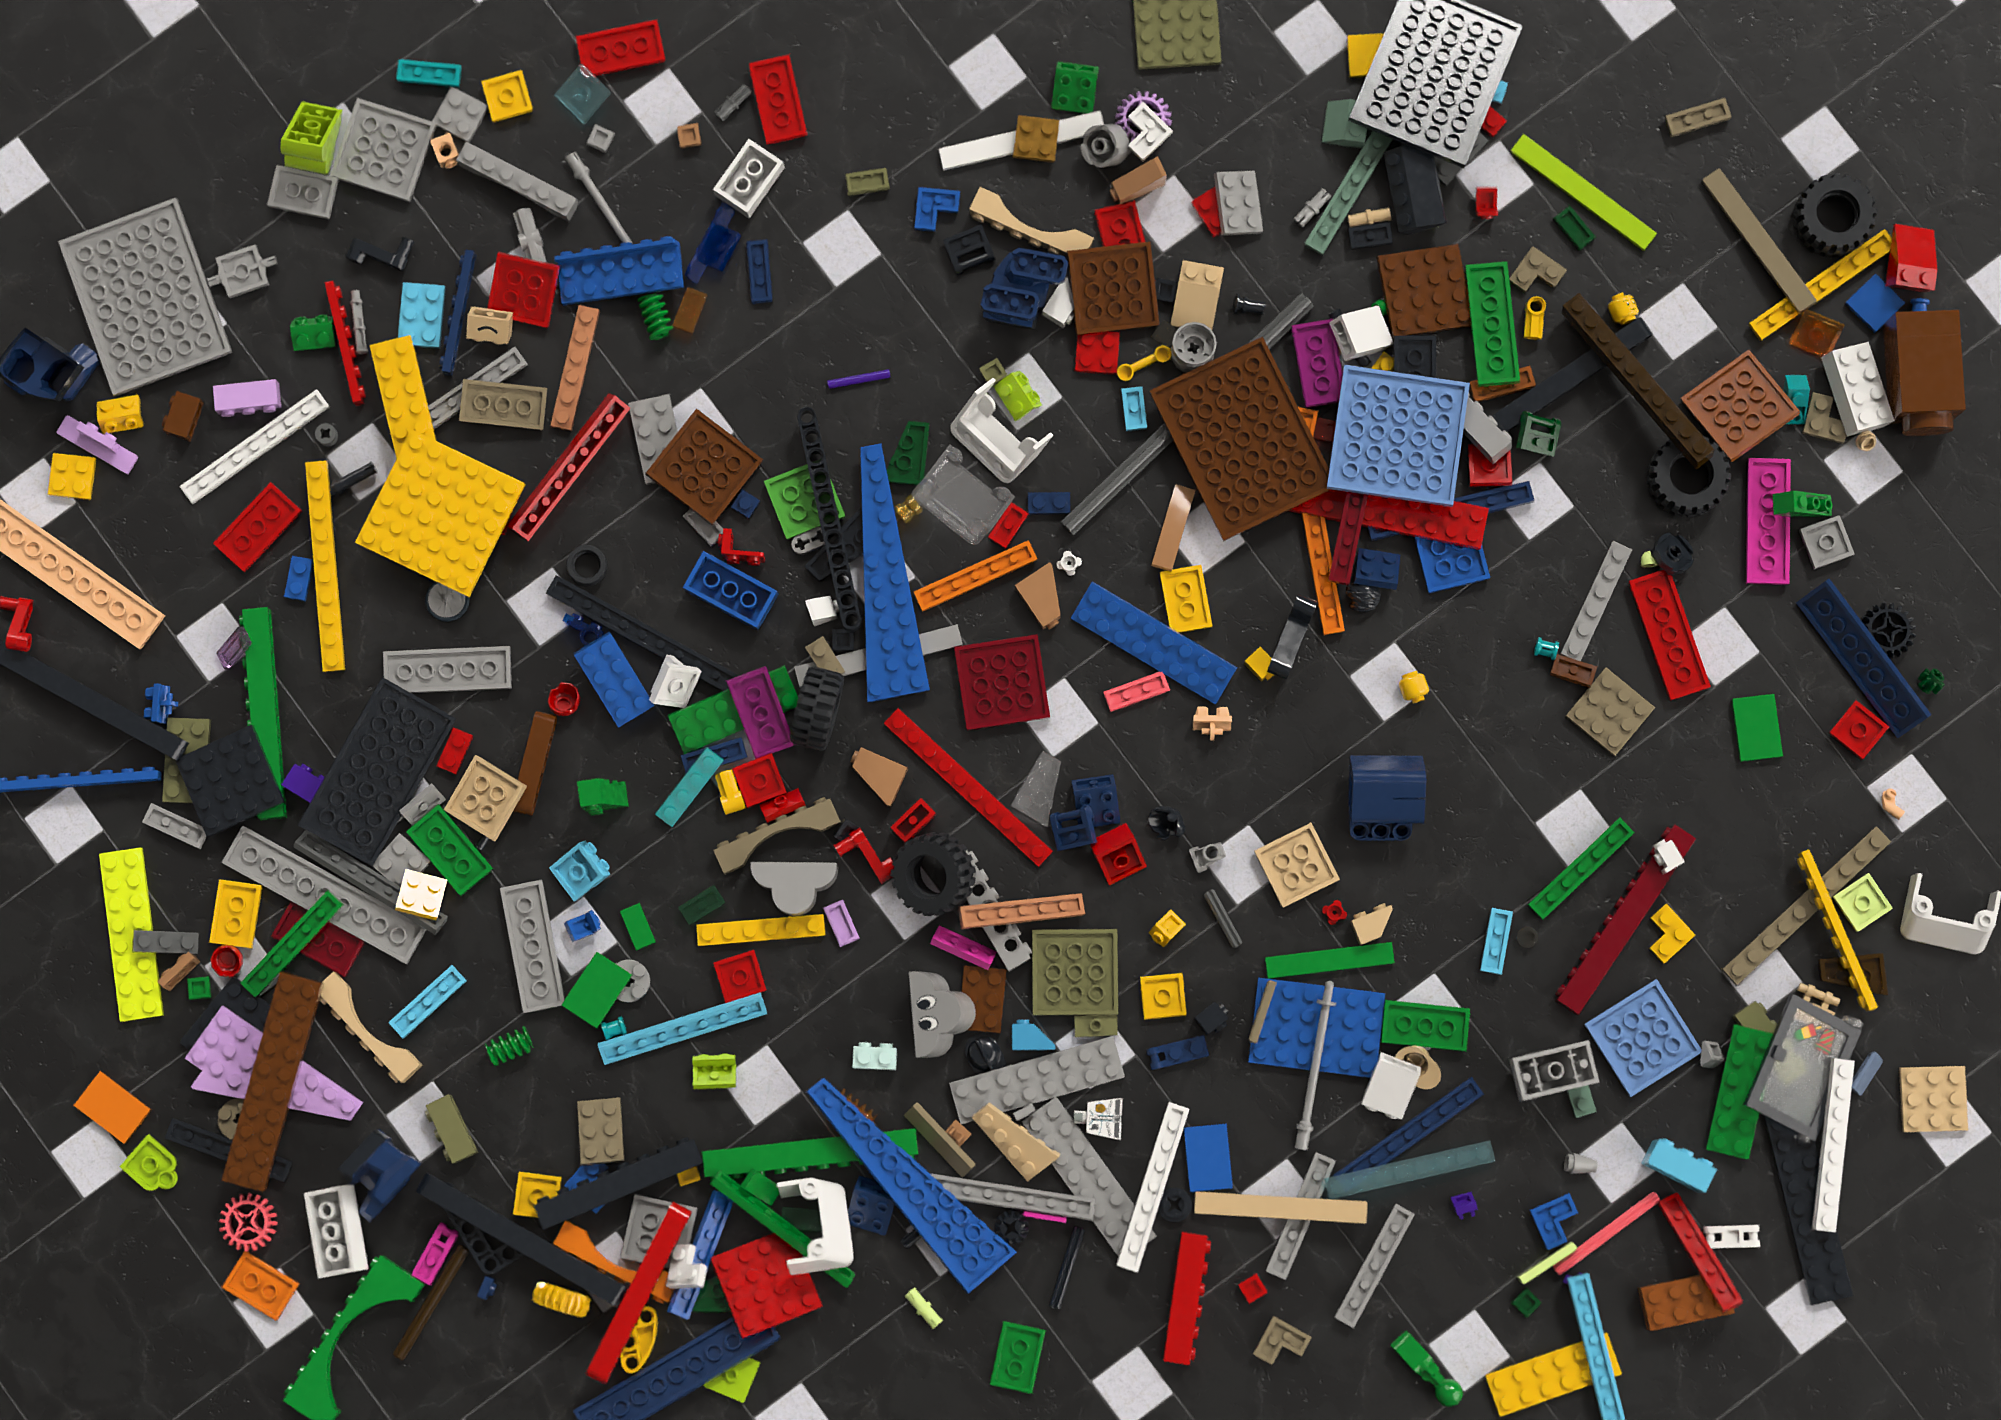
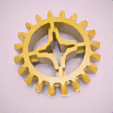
M539 1282L533 1292L532 1300L536 1304L566 1314L584 1317L590 1308L591 1299L589 1296L557 1285Z

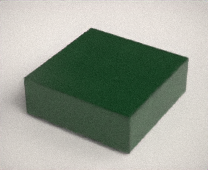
M1527 1288L1511 1302L1526 1318L1542 1303Z

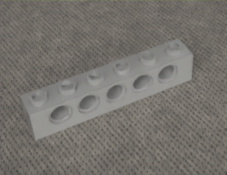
M966 850L968 855L971 854L973 858L971 864L976 869V873L973 874V877L976 878L975 885L970 886V888L973 889L974 886L981 885L985 889L982 896H975L971 893L970 896L966 897L969 906L998 903L997 899L1000 897L994 887L990 889L986 881L989 878L985 871L977 868L975 863L978 860L973 851L968 852ZM1005 924L1006 930L1003 933H997L994 930V926L982 927L1008 972L1031 959L1029 954L1032 951L1026 942L1022 944L1018 936L1021 935V932L1016 924ZM1014 940L1017 943V948L1014 951H1007L1004 946L1006 941Z

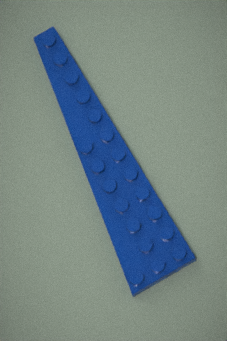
M881 443L861 447L868 703L930 691Z
M821 1079L806 1091L808 1096L967 1294L1016 1253L1012 1247L992 1232L982 1220H979L971 1213V1210L961 1204L950 1191L946 1190L940 1182L901 1147H898L889 1136L879 1130L870 1119H867L858 1108L848 1102L827 1080Z

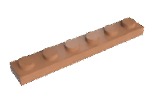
M578 306L550 425L553 428L572 431L600 313L599 309Z
M1082 893L961 906L958 908L961 929L1085 915Z

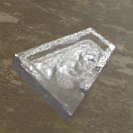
M1042 751L1010 806L1043 826L1048 827L1061 761Z

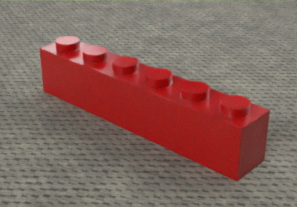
M1181 1232L1163 1361L1186 1365L1190 1364V1360L1194 1361L1196 1348H1192L1193 1339H1197L1199 1326H1195L1196 1317L1200 1318L1202 1305H1198L1199 1296L1204 1295L1205 1284L1201 1283L1202 1275H1206L1208 1262H1204L1205 1253L1209 1254L1211 1241L1207 1240L1208 1236Z

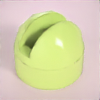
M1650 551L1642 555L1641 567L1658 566Z

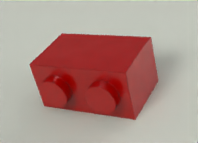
M920 798L890 828L906 843L920 832L936 816V813Z

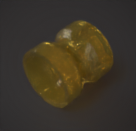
M911 494L905 498L902 504L898 503L894 506V509L905 523H908L912 516L923 512Z

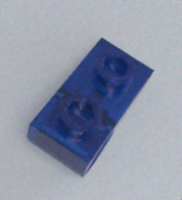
M566 613L562 621L564 624L581 632L580 640L584 646L590 644L585 642L587 634L594 633L596 639L605 634L601 631L603 629L601 626L593 622L588 625L583 622V617L572 613V615Z

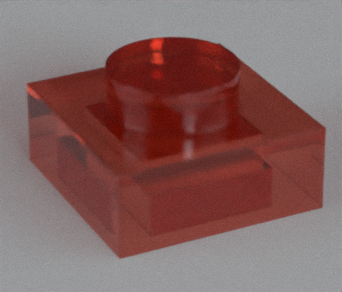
M1318 417L1313 438L1333 443L1336 421Z

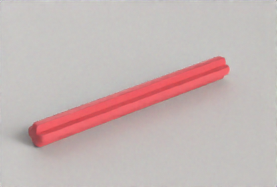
M1655 1192L1647 1195L1580 1245L1574 1252L1553 1266L1555 1272L1558 1275H1562L1660 1201L1659 1196Z

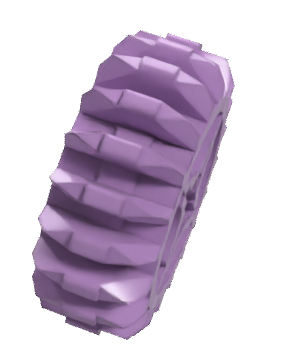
M1138 91L1136 94L1137 98L1130 94L1129 101L1123 99V106H1118L1120 113L1116 114L1115 118L1120 121H1117L1116 124L1122 127L1128 139L1131 138V142L1139 133L1134 132L1129 127L1136 126L1129 119H1126V116L1132 108L1139 106L1143 102L1147 106L1154 108L1158 112L1155 114L1167 126L1171 125V120L1167 119L1171 117V112H1165L1168 109V105H1162V98L1156 101V94H1153L1150 98L1148 97L1149 93L1146 91L1144 97H1141V93Z

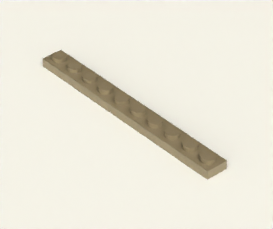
M1877 826L1822 876L1830 898L1891 843ZM1808 889L1722 969L1735 985H1738L1819 910L1814 901L1816 896L1813 890Z

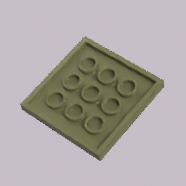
M1133 0L1138 69L1221 64L1217 0Z
M1117 929L1032 930L1033 1015H1118Z

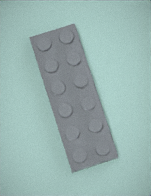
M510 646L383 651L384 678L410 693L512 689Z
M543 880L500 888L523 1013L562 1006L565 997Z

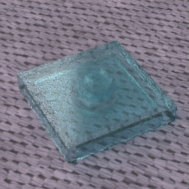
M580 64L556 92L555 96L584 124L593 116L611 92L583 64Z

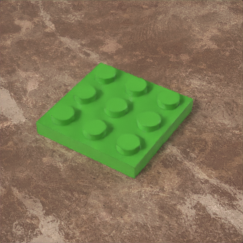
M821 459L814 461L813 463H818L821 461ZM807 464L764 481L787 540L814 528L821 527ZM823 474L815 477V482L819 484L824 483L826 480V476ZM832 484L840 520L845 518V514ZM824 494L820 497L819 502L826 504L830 501L831 497ZM827 515L824 517V522L826 524H830L835 521V517L833 515Z

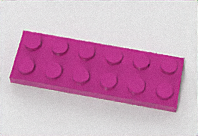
M1747 459L1746 584H1789L1790 516L1774 515L1773 494L1790 491L1791 459Z

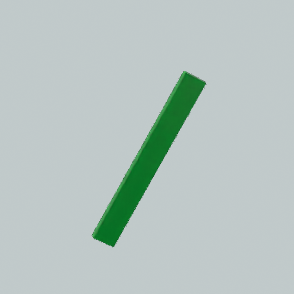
M720 1170L717 1172L710 1183L805 1257H808V1246L812 1242L810 1238L750 1192L742 1188ZM847 1267L824 1270L846 1288L851 1284L855 1275Z

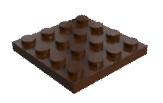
M1151 242L1067 251L1076 334L1159 325Z
M1458 244L1380 255L1376 258L1392 339L1393 336H1412L1471 327L1468 291Z
M696 408L645 475L710 525H713L763 459Z

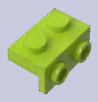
M1021 371L1010 373L993 386L1015 421H1019L1032 410L1042 406L1039 395L1031 388L1027 376Z
M725 1053L718 1056L701 1054L692 1057L694 1089L736 1088L735 1055Z

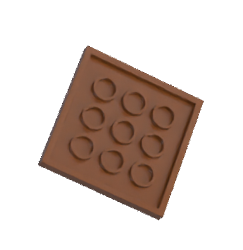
M1747 350L1681 397V402L1712 440L1719 445L1721 451H1724L1731 463L1800 414V410L1750 350Z

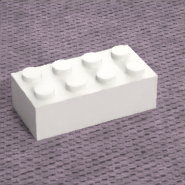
M1869 342L1833 350L1821 357L1847 437L1885 427L1894 421Z
M341 1185L304 1193L318 1278L368 1269L354 1185Z

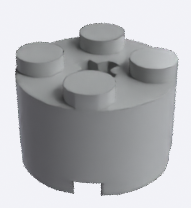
M1095 125L1090 127L1083 135L1084 140L1083 144H1081V152L1084 159L1091 165L1097 167L1115 166L1122 163L1131 152L1128 148V136L1120 125Z

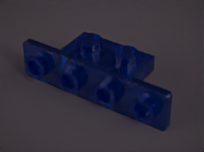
M722 202L716 211L713 221L707 228L706 234L697 247L696 253L685 272V276L696 284L699 282L706 266L723 272L742 236L738 232L727 228L735 211L726 203Z

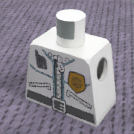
M1122 1098L1088 1102L1087 1111H1074V1124H1087L1086 1133L1120 1140Z

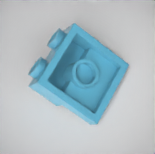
M586 840L578 843L549 867L573 901L580 899L590 889L596 887L610 875L608 863L598 858L595 854L597 852L596 847L591 842L587 843Z

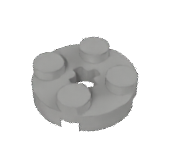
M623 960L616 963L632 974V979H635V983H631L630 987L625 986L617 999L623 1002L638 1001L649 990L650 975L648 971L635 960Z

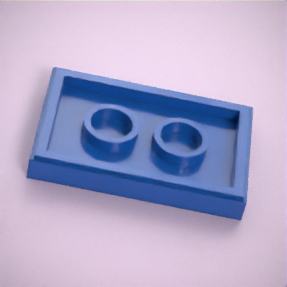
M1227 1124L1184 1128L1190 1192L1233 1188Z

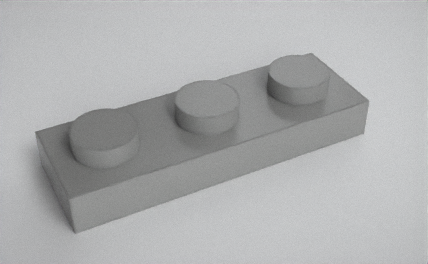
M152 803L142 821L199 849L202 848L206 839L202 826Z

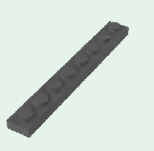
M305 830L294 842L295 849L395 910L401 887L308 830ZM397 911L434 935L447 922L448 916L440 911L436 921Z

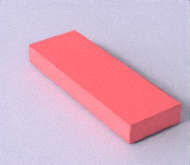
M1157 672L1104 691L1103 693L1110 712L1169 692L1170 689L1163 672Z

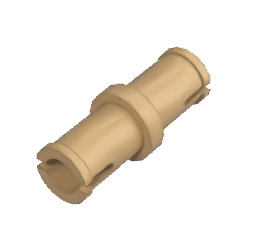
M1389 207L1374 211L1368 209L1363 213L1348 215L1350 228L1391 221Z

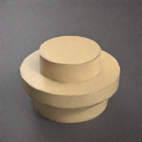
M1864 431L1857 436L1855 445L1860 450L1870 451L1876 445V437L1873 432Z

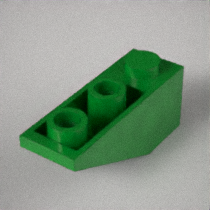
M1801 491L1773 494L1774 515L1832 516L1831 495Z

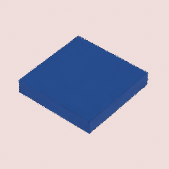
M1874 274L1845 304L1875 333L1905 302L1890 287H1887L1883 280Z

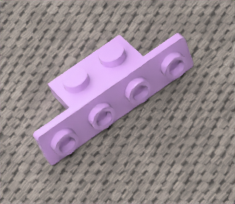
M70 416L65 417L57 430V434L122 472L130 473L138 459L137 455L116 443L117 438L107 432L104 435L99 433V428L92 423L87 422V424H84Z

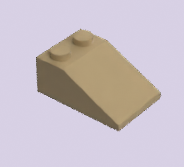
M1183 260L1170 326L1179 328L1186 323L1198 322L1205 324L1212 330L1224 268Z

